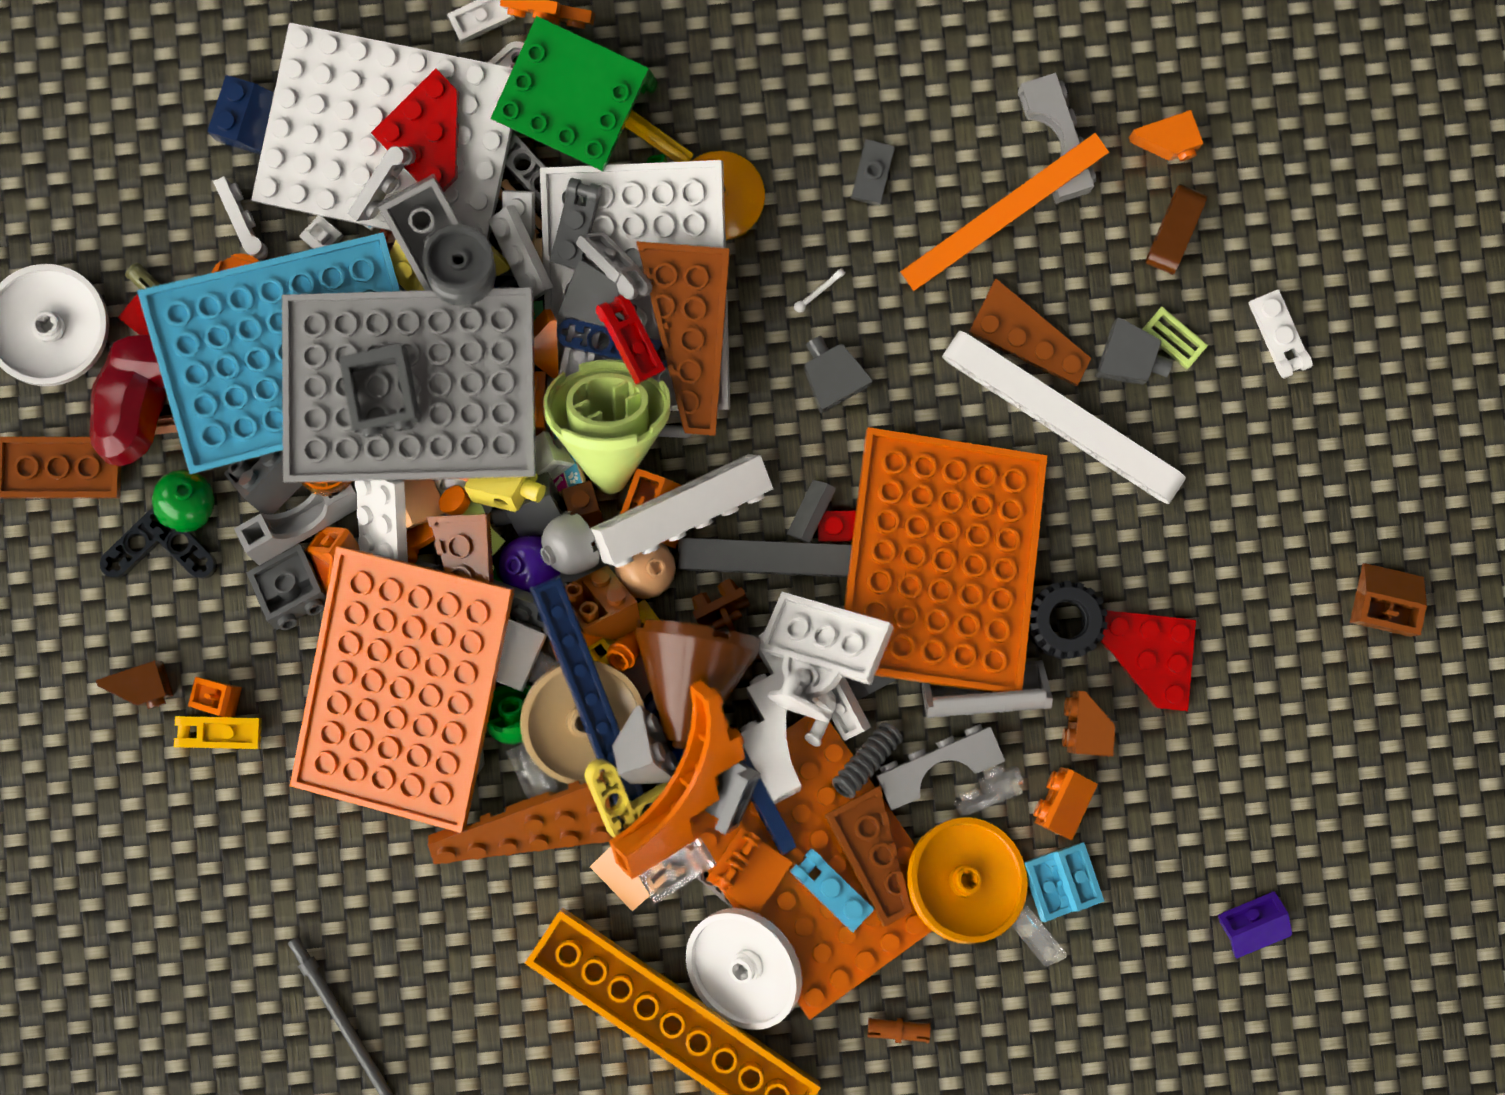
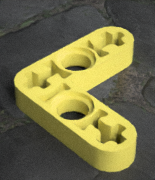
M596 759L588 764L585 770L586 782L605 827L612 837H616L623 832L619 831L622 826L616 816L619 815L626 822L624 824V830H626L642 815L644 807L649 803H653L668 784L661 783L630 802L618 772L612 764L603 759ZM601 769L605 770V771L602 773V776H603L604 781H605L607 784H609V785H606V786H605V784H604L603 782H601L600 780L597 779V778L600 777V772H599V771H600ZM617 793L618 801L616 805L607 808L606 800L608 796Z

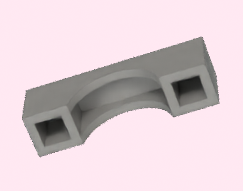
M1056 73L1021 83L1018 94L1027 120L1042 122L1056 133L1061 146L1060 157L1084 141L1082 137L1077 136L1075 126H1077L1076 116L1073 109H1068L1065 101V98H1067L1066 86L1062 80H1058ZM1090 166L1053 192L1055 204L1089 194L1096 182L1093 167Z
M354 481L341 482L330 489H314L303 503L289 511L272 515L260 513L237 526L234 530L245 553L260 566L356 511L358 508ZM315 482L314 484L315 486L326 487V483ZM328 482V486L333 485L337 482Z
M981 724L964 730L965 737L954 740L953 736L936 742L938 748L926 753L925 748L909 754V761L898 765L895 760L879 767L881 773L875 776L890 810L919 799L922 779L926 772L937 763L954 760L963 763L974 773H979L1005 762L991 727L983 728Z

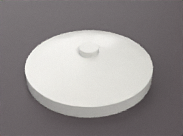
M55 264L28 266L6 277L0 283V367L14 378L37 386L65 384L79 378L91 369L100 358L109 335L108 311L102 296L93 284L76 271Z
M729 908L709 915L691 933L686 949V966L693 988L705 1005L734 1026L750 1030L774 1026L793 1010L799 999L802 987L800 963L789 940L772 922L748 910Z

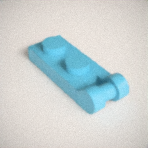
M811 848L805 854L806 859L799 866L796 864L790 872L851 932H854L872 913L874 908ZM816 867L821 873L813 881L808 874Z

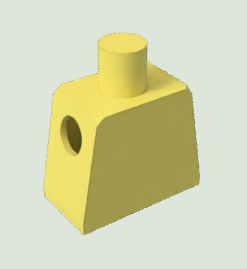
M537 472L536 477L468 479L464 486L472 502L513 512L520 509L526 498L539 503L546 491L545 485L536 482L538 478Z

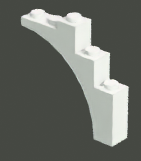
M764 632L759 635L760 640L762 639ZM759 649V655L767 667L770 676L767 677L766 674H762L749 682L751 686L747 687V696L762 722L758 724L756 720L744 725L740 731L744 739L743 748L756 771L761 773L760 779L773 803L777 804L801 791V783L791 763L786 740L787 709L775 704L768 697L769 691L781 690L784 685L785 679L782 671L784 658L762 652Z

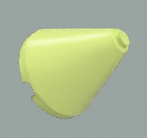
M621 360L585 362L579 364L578 372L567 377L562 372L550 383L544 397L545 417L549 427L596 488L607 494H614L624 489L666 425L671 409L669 389L663 380L659 383L651 377L636 385L624 361Z

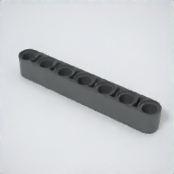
M681 538L678 540L677 569L707 572L848 577L852 545Z

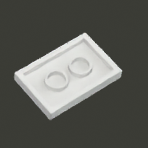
M355 481L358 508L356 514L359 526L358 545L360 551L408 562L404 481Z

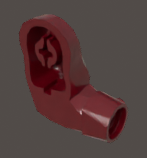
M150 334L127 336L116 340L111 347L105 365L92 386L90 441L95 451L107 464L116 466L131 464L145 455L154 441L158 417L166 398V390Z

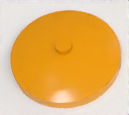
M955 818L936 825L925 833L916 844L911 854L907 871L908 891L917 914L932 931L953 942L974 944L1000 936L1015 923L1026 901L1027 872L1018 848L1001 829L984 820Z

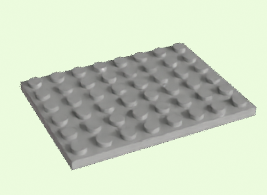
M532 288L492 289L482 300L471 305L455 306L442 301L432 290L282 295L283 482L310 483L536 477L534 307ZM401 343L408 350L421 422L413 423V428L410 430L395 432L394 428L382 430V435L363 438V434L360 435L352 430L339 356ZM397 364L354 372L363 421L406 412Z

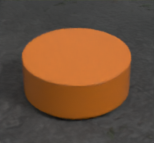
M452 486L441 495L439 508L447 516L462 515L468 509L471 500L461 486Z

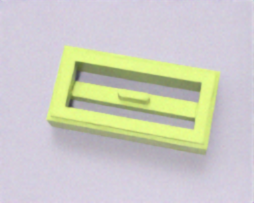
M1163 307L1156 312L1142 329L1160 339V348L1185 369H1189L1208 346ZM1160 317L1193 343L1197 350L1194 351L1158 321ZM1154 326L1157 330H1159L1163 335H1165L1169 340H1171L1175 345H1177L1181 350H1183L1188 356H1190V358H1186L1182 353H1180L1176 348H1174L1170 343H1168L1164 338H1162L1157 332H1155L1152 329V327Z

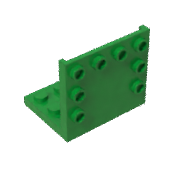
M536 16L490 119L604 172L639 93L644 95L647 90L654 94L658 81L648 67Z

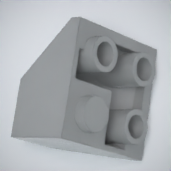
M641 705L635 707L612 746L618 775L630 784L668 783L678 767L676 756L670 749L669 741L665 739L661 722L656 715L650 713Z

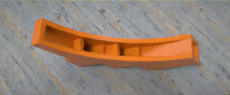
M702 680L690 686L693 703L691 729L685 751L676 771L649 809L630 827L609 841L616 864L632 880L695 841L692 832L694 823L691 817L720 800L717 790L719 781L716 776L745 759L742 746L744 744L743 736L736 728L732 729L729 726L722 711L723 698L716 688L711 689Z

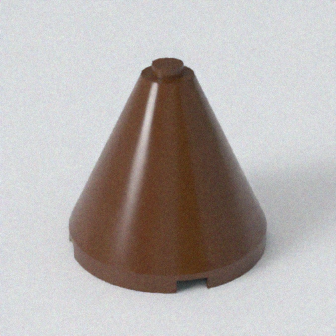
M645 619V622L642 623V620H637L635 635L666 740L672 741L671 747L678 749L686 748L691 729L693 709L690 686L702 680L711 689L716 688L723 698L724 705L759 653L761 642L759 638L739 632L730 631L728 633L714 630V627L650 619Z

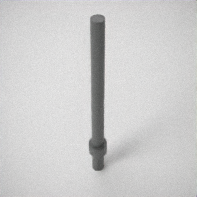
M299 937L293 939L288 945L300 963L298 968L303 976H308L379 1095H394L319 972L318 968L320 965L314 956L310 957Z

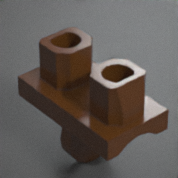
M730 578L717 586L722 595L721 598L711 602L706 592L692 597L695 610L692 613L698 624L708 627L713 625L715 630H719L727 625L729 631H736L732 622L742 618L740 610L750 606L743 588H738Z

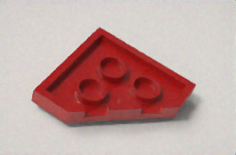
M435 68L371 134L387 150L394 146L413 148L416 153V159L412 164L405 165L404 168L417 182L434 174L445 192L458 179L457 148L459 140L458 105L460 92Z
M1107 610L1105 622H1108L1107 629L1103 631L1105 636L1101 641L1105 648L1112 653L1123 670L1139 686L1155 708L1188 711L1196 620Z

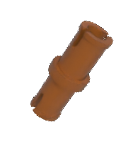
M869 1018L867 1038L895 1039V1043H901L902 1040L930 1043L931 1023L903 1021V1018H897L896 1021Z

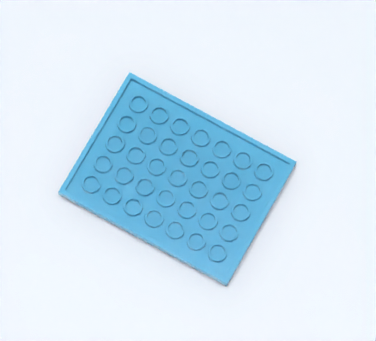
M384 232L137 291L189 474L283 450L282 295L400 291Z

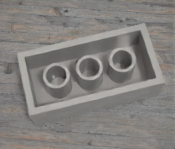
M434 174L379 202L378 205L380 212L424 291L432 290L423 266V250L427 240L439 229L449 225L461 224Z

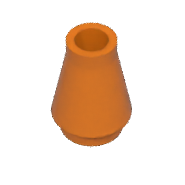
M635 631L621 637L608 647L607 661L613 668L619 671L633 667L640 649Z

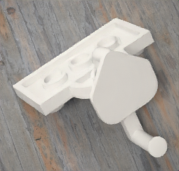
M781 592L762 636L759 649L762 652L784 658L782 671L785 682L781 690L769 691L768 697L782 708L814 718V724L810 732L805 735V740L809 744L818 747L822 744L821 739L836 707L835 694L831 690L838 685L842 677L871 685L894 627L889 622Z

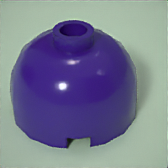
M521 536L511 540L502 549L498 558L497 569L503 583L531 593L530 587L560 576V572L551 565H547L541 557L542 537Z

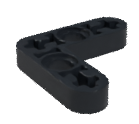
M153 508L137 521L100 559V569L103 574L108 577L122 578L160 543L194 577L201 579L209 578L217 569L215 557L190 531L178 532L175 529L168 534L161 527L157 526L154 528L156 520L154 519ZM141 534L145 539V546L142 550L135 552L130 547V540L133 536ZM178 535H185L189 542L188 547L184 551L178 552L173 547V540ZM122 547L126 553L133 556L131 560L128 557H124L119 562L121 567L119 571L115 569L110 570L112 566L111 558L120 559L125 554L120 551ZM192 553L199 559L205 560L207 558L208 561L205 565L208 569L206 571H196L198 567L197 562L190 557L186 561L184 558Z

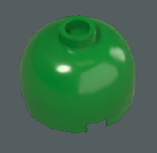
M180 469L169 472L158 481L152 495V506L154 515L162 525L176 529L178 532L195 531L207 523L214 510L215 499L213 489L205 477L199 473L189 474L187 469Z
M500 685L494 689L486 731L492 738L503 744L515 745L523 743L520 729L521 711L525 698L532 687L524 688L523 692L506 685Z

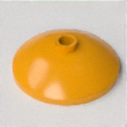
M728 151L707 152L694 158L692 161H723L726 240H731L749 231L758 221L765 202L764 184L757 169L744 157Z

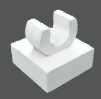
M317 216L299 235L312 249L336 244L344 237L322 216Z

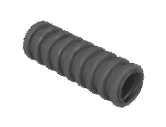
M881 723L879 729L873 732V736H870L867 742L863 743L861 749L857 750L856 756L850 758V762L846 763L844 769L838 772V776L832 779L834 788L842 796L847 798H854L856 796V792L862 789V785L868 782V778L873 776L874 771H877L880 765L885 762V758H888L891 755V751H894L897 745L902 742L903 738L899 730L892 724Z

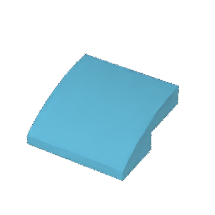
M1084 842L1024 862L1028 885L1041 922H1047L1070 912L1080 911L1104 902Z

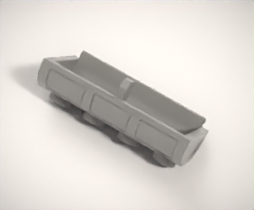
M1043 660L1025 662L1023 689L1018 691L990 693L921 682L927 718L1052 708L1053 698Z

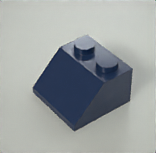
M226 75L207 132L217 142L261 155L274 92L255 83Z

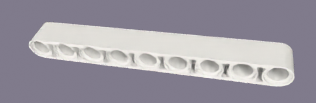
M958 331L942 355V358L950 365L1156 499L1170 504L1184 483L1186 477L1180 471L969 334Z

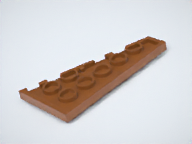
M604 771L600 772V777L597 779L603 782L606 786L607 783L604 781L602 776V773ZM578 780L568 784L567 790L556 794L548 791L505 807L506 812L493 816L491 813L482 815L479 822L466 826L462 833L444 829L428 835V847L434 864H446L463 860L604 843L612 840L614 837L608 833L587 782L581 784ZM608 796L606 800L607 808L612 807L610 796Z

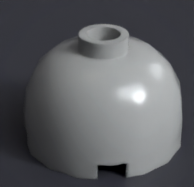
M567 511L551 520L543 530L540 554L547 565H551L562 574L577 575L594 568L598 564L599 550L593 552L591 543L596 540L584 519L577 513L571 516V511Z

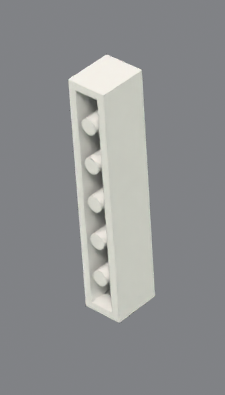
M747 454L590 529L594 534L596 540L594 542L603 563L621 567L633 561L632 557L641 552L642 554H648L660 548L659 544L668 539L669 541H676L687 535L685 531L693 527L699 529L713 523L712 518L720 514L727 516L739 510L738 506L745 502L751 504L764 499V493L772 490L773 487L761 455Z

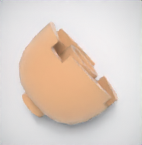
M660 543V548L648 554H642L641 552L633 556V561L627 565L614 568L615 575L634 598L649 599L657 597L668 590L672 584L676 566L672 553L664 544Z

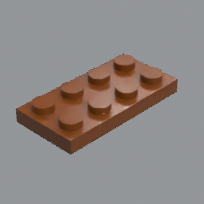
M0 437V499L121 498V466L107 464L91 445L90 437Z

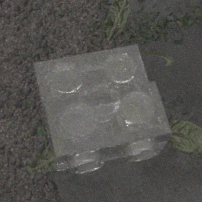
M997 765L982 771L984 777L978 779L982 791L972 788L959 793L960 799L954 801L957 812L965 816L1021 794L1020 786L1024 785V781L1018 767L1014 768L1012 766L1004 769V766Z

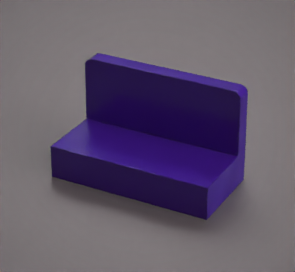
M1275 891L1218 914L1219 922L1230 939L1232 951L1236 958L1250 954L1292 935L1289 913Z

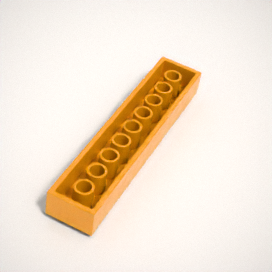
M565 908L558 912L525 962L533 970L717 1095H816L821 1088L820 1082L740 1027L731 1024L702 1001Z

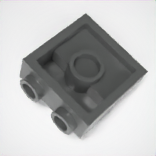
M301 544L246 572L266 621L275 630L291 629L297 624L298 618L306 614L317 615L324 610L327 596L307 552Z

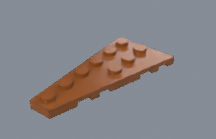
M636 241L644 274L651 282L653 288L652 292H650L651 303L665 352L684 433L716 436L730 248Z

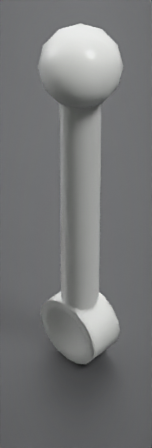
M842 268L839 269L803 301H797L794 304L795 311L803 312L808 303L836 280L844 276L846 272Z

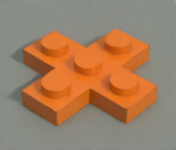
M500 1V6L508 9L507 15L525 18L526 13L533 14V18L538 16L559 26L561 21L566 22L568 27L583 30L585 29V24L592 26L594 24L595 13L593 11L561 5L556 1Z

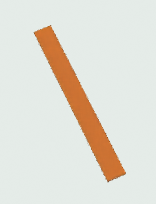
M1096 133L1092 134L900 271L912 290L916 291L1109 153L1108 149Z

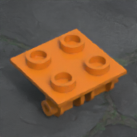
M741 827L706 880L752 912L759 914L793 862L762 842L761 838L752 832L749 833Z

